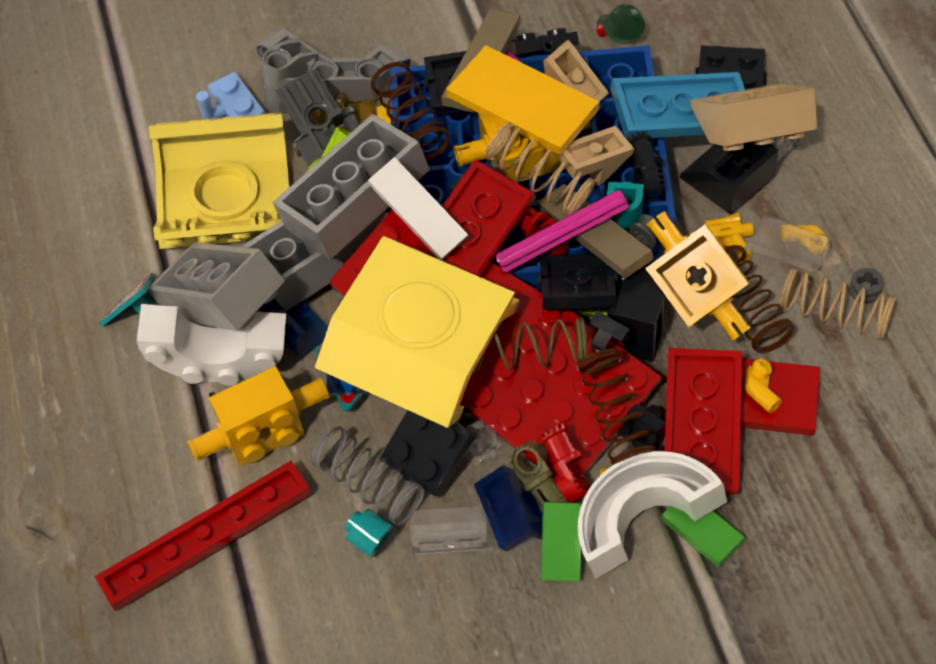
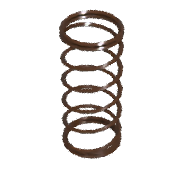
M403 62L388 63L378 69L373 75L371 88L379 96L380 103L386 108L387 115L393 120L394 127L407 135H413L412 138L417 141L428 133L441 131L435 139L421 144V147L434 143L442 136L443 132L445 133L446 138L441 147L428 155H424L426 160L437 157L447 148L450 134L444 128L442 122L435 121L437 112L434 109H428L429 100L426 97L420 96L422 88L418 84H413L415 81L414 75L407 64ZM400 66L407 70V72H400L391 76L383 84L380 91L376 89L375 83L377 78L387 69ZM407 74L405 80L399 86L389 91H383L386 84L398 75ZM412 86L419 89L417 97L407 100L398 108L390 107L393 97L402 95ZM382 97L390 98L387 105L383 102ZM418 99L426 101L425 109L414 113L407 120L397 119L401 109L413 105ZM390 110H397L394 117L390 114ZM426 111L434 114L433 121L421 126L417 131H404L409 121L419 118ZM397 122H405L402 130L397 126ZM433 124H439V125H440V126L431 127Z
M741 245L724 247L727 252L742 251V255L737 260L736 265L740 267L745 263L750 264L749 269L743 273L746 276L752 270L754 262L751 260L744 261L747 256L745 248ZM751 275L747 277V280L756 277L760 278V280L751 289L732 297L738 298L754 291L761 284L763 276ZM762 289L753 293L742 302L738 312H748L762 306L769 300L772 291L770 289ZM763 292L769 293L767 298L761 303L747 309H742L756 295ZM770 304L762 308L751 317L747 324L754 327L772 320L780 312L781 305ZM778 307V310L769 318L751 324L765 310ZM787 318L780 319L762 328L754 338L748 335L747 330L745 337L752 341L751 345L754 351L766 353L785 344L794 333V325ZM785 326L782 330L775 333L774 335L762 338L769 331L777 327ZM789 327L788 332L775 343L765 347H756L758 342L773 339Z
M616 348L594 352L585 356L576 364L577 371L584 374L581 378V383L588 387H595L588 395V402L593 405L602 406L595 413L594 420L598 423L609 424L602 431L601 439L606 442L616 443L607 453V457L611 459V466L632 456L657 451L655 446L645 445L629 449L615 457L611 456V452L622 443L644 437L650 433V430H642L621 439H607L604 437L605 432L617 423L633 420L643 414L642 411H636L617 420L603 421L598 419V414L609 405L628 401L637 394L635 392L627 393L609 402H594L591 400V396L601 387L618 384L627 380L630 376L629 374H621L601 384L585 382L586 375L605 370L622 361L623 354ZM616 355L607 358L601 362H598L594 366L583 367L584 365L596 359L605 356Z

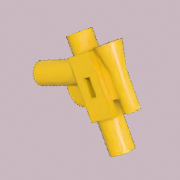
M739 212L727 217L704 221V224L711 229L723 247L741 245L745 248L747 254L744 261L752 259L753 255L743 239L747 236H754L752 222L742 224ZM735 250L737 257L740 258L742 251Z

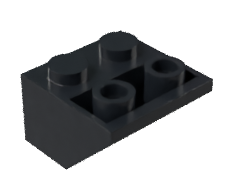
M753 141L744 143L743 149L725 151L722 145L714 144L681 172L680 178L731 215L775 176L779 150L771 144L754 145Z
M643 266L626 279L619 275L617 289L621 290L618 298L616 297V307H608L607 316L629 328L632 334L625 347L620 344L618 345L637 359L653 362L663 331L665 295L646 270V266Z

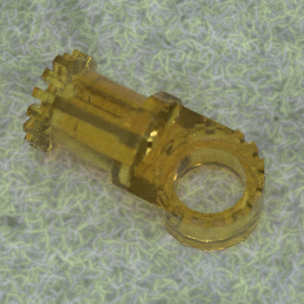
M344 92L338 93L337 97H334L341 110L349 106L355 108L357 112L355 116L358 122L365 121L372 114L377 116L375 98L348 104ZM322 110L313 111L315 112L313 118L316 125L324 124L327 120V114Z

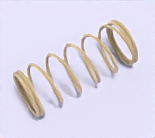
M511 121L506 122L489 143L484 154L485 159L492 161L503 152L500 160L501 171H506L519 162L515 175L517 182L524 181L536 171L531 183L533 193L539 192L552 181L547 193L548 203L556 202L569 190L563 204V214L569 216L577 212L592 192L596 181L588 178L574 195L566 209L568 200L583 174V171H580L571 183L556 198L550 201L552 189L567 160L563 161L542 186L534 190L538 174L551 153V149H548L543 158L528 174L519 179L521 166L536 138L531 140L527 148L513 163L503 168L507 151L520 131L519 127L513 133L514 123L512 124Z
M792 267L789 270L779 301L783 312L788 311L792 307L803 285L800 311L803 317L807 316L822 290L819 319L823 323L831 315L842 292L838 325L840 328H843L851 318L861 297L857 330L861 334L869 325L880 302L876 337L877 339H884L895 305V296L892 297L890 295L888 297L883 312L885 295L881 293L865 325L861 329L866 292L864 287L860 289L847 318L842 324L846 282L841 284L827 315L823 319L827 277L825 276L822 279L811 305L804 314V301L809 273L808 271L804 273L791 300L798 276V269Z

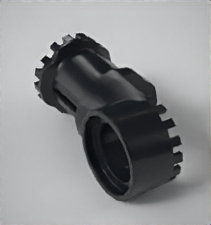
M637 132L636 136L632 134V139L630 137L627 138L634 148L633 154L630 156L634 163L633 183L644 184L643 198L659 196L664 190L661 188L664 187V184H661V181H664V179L660 178L663 174L662 172L658 173V171L661 170L664 161L661 156L655 153L652 147L651 136L645 132Z

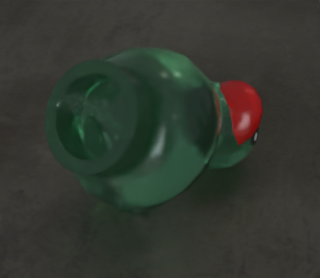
M624 3L614 8L610 14H604L599 17L596 32L599 37L609 36L611 40L617 43H626L638 39L643 34L645 22L637 7Z

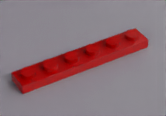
M289 461L94 577L113 610L116 611L311 495L310 487L293 462Z

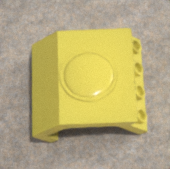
M282 112L155 123L148 126L149 137L152 139L156 174L157 222L153 229L154 238L159 242V249L189 247L192 243L222 244L250 241L281 221L272 202L290 187Z
M383 236L333 314L315 368L448 428L460 419L464 408L460 403L476 365L500 323L515 314L520 300L513 297L514 291Z

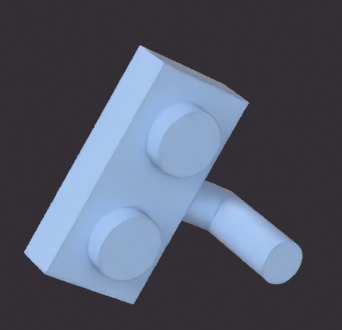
M235 71L207 85L210 95L218 105L212 107L208 92L200 91L196 94L203 119L265 114L262 107Z

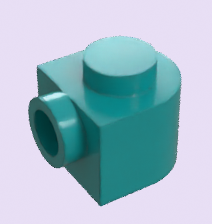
M608 182L607 195L620 190L628 203L627 210L610 219L622 228H629L633 223H637V219L642 215L644 184Z
M366 509L363 513L356 511L348 520L344 529L348 532L346 540L367 556L373 558L395 526L372 509Z

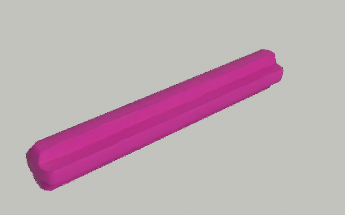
M617 190L496 254V259L504 272H509L627 210L628 203L623 193Z

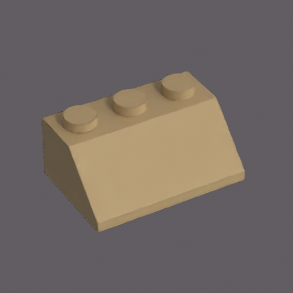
M775 84L690 99L691 108L709 143L722 145L725 151L743 149L744 143L752 141L754 145L774 143V137L784 136V139H798L804 137L805 131L817 129L814 88Z

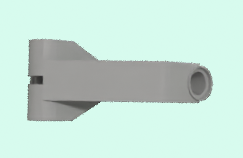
M280 28L256 46V53L263 63L265 106L272 113L288 112L275 90L314 68L317 69L335 102H363L379 99V96L371 88L372 77L378 69L391 62H403L408 67L412 65L410 58L386 42L379 44L364 58L329 59L285 28ZM390 69L384 71L377 78L375 83L377 90L380 91L383 84L390 78ZM391 81L386 84L383 91L391 89Z

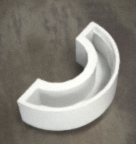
M141 304L137 345L146 361L151 362L168 373L182 377V380L187 383L197 384L202 381L219 382L225 386H234L237 384V381L246 380L272 368L281 360L284 350L286 314L255 312L253 314L254 318L248 326L238 331L195 324L181 315L178 306Z
M647 452L627 458L608 468L588 490L581 505L578 519L580 546L594 578L597 579L628 561L624 549L625 531L631 520L641 511L654 506H672L684 511L696 521L727 503L724 485L718 476L701 462L673 452Z

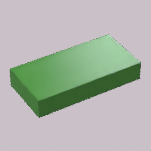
M543 502L541 580L580 581L581 546L578 536V519L582 504Z
M670 506L661 516V521L718 568L725 563L745 540L741 533L714 511L694 521L684 511Z

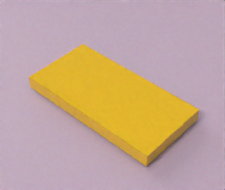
M487 45L482 48L446 88L448 98L502 126L506 122L511 121L515 126L514 132L520 127L518 134L530 140L536 138L535 143L551 149V151L559 155L567 149L599 110L598 100Z

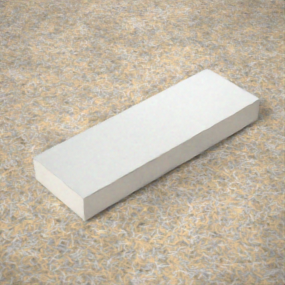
M395 157L368 180V184L439 260L442 261L467 239L468 234Z

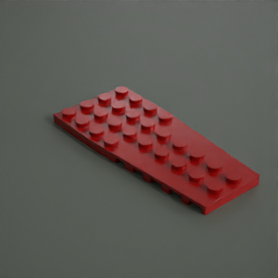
M391 210L330 279V284L334 290H337L345 297L383 236L427 255L429 254L417 247L416 243L419 237ZM491 262L481 278L514 291L513 297L520 300L515 314L504 319L496 330L509 367H511L514 357L518 330L523 322L530 326L544 364L548 356L552 329L557 319H561L565 323L579 359L576 318L580 319L581 317L569 309L563 311L554 309L543 310L541 292L509 272H504L499 266ZM584 320L587 355L597 352L590 346L597 331ZM561 323L557 325L551 359L546 368L539 362L525 325L521 333L516 364L511 371L506 368L493 335L484 351L480 370L476 374L474 372L471 374L460 405L464 406L482 425L513 449H516L526 441H537L544 432L548 431L550 434L549 429L552 428L555 431V426L566 423L569 427L567 433L577 450H582L585 455L576 463V466L584 476L611 444V442L601 439L602 431L609 424L598 423L594 420L595 413L602 406L593 405L588 402V395L595 387H588L581 383V378L584 374L577 371V362L574 359ZM615 342L611 348L621 351V354H623L622 361L605 370L586 375L585 382L601 384L621 374H629L630 376L627 380L618 384L601 387L591 396V400L594 402H609L627 393L635 392L637 394L628 401L609 405L598 414V419L603 421L617 420L627 415L628 410L636 403L641 406L661 382L659 374ZM616 355L605 356L596 359L584 365L583 367L594 366L598 362H601L607 358ZM626 422L617 423L605 432L604 437L615 439ZM523 450L521 455L537 466L538 459L536 455L529 450ZM547 451L548 465L554 472L552 477L555 480V476L557 475L553 468L555 463L552 457L550 456L549 452Z

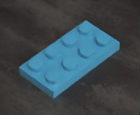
M739 72L613 78L610 90L626 139L628 137L632 139V134L636 136L637 132H645L651 138L705 135L691 108L690 99L745 90Z

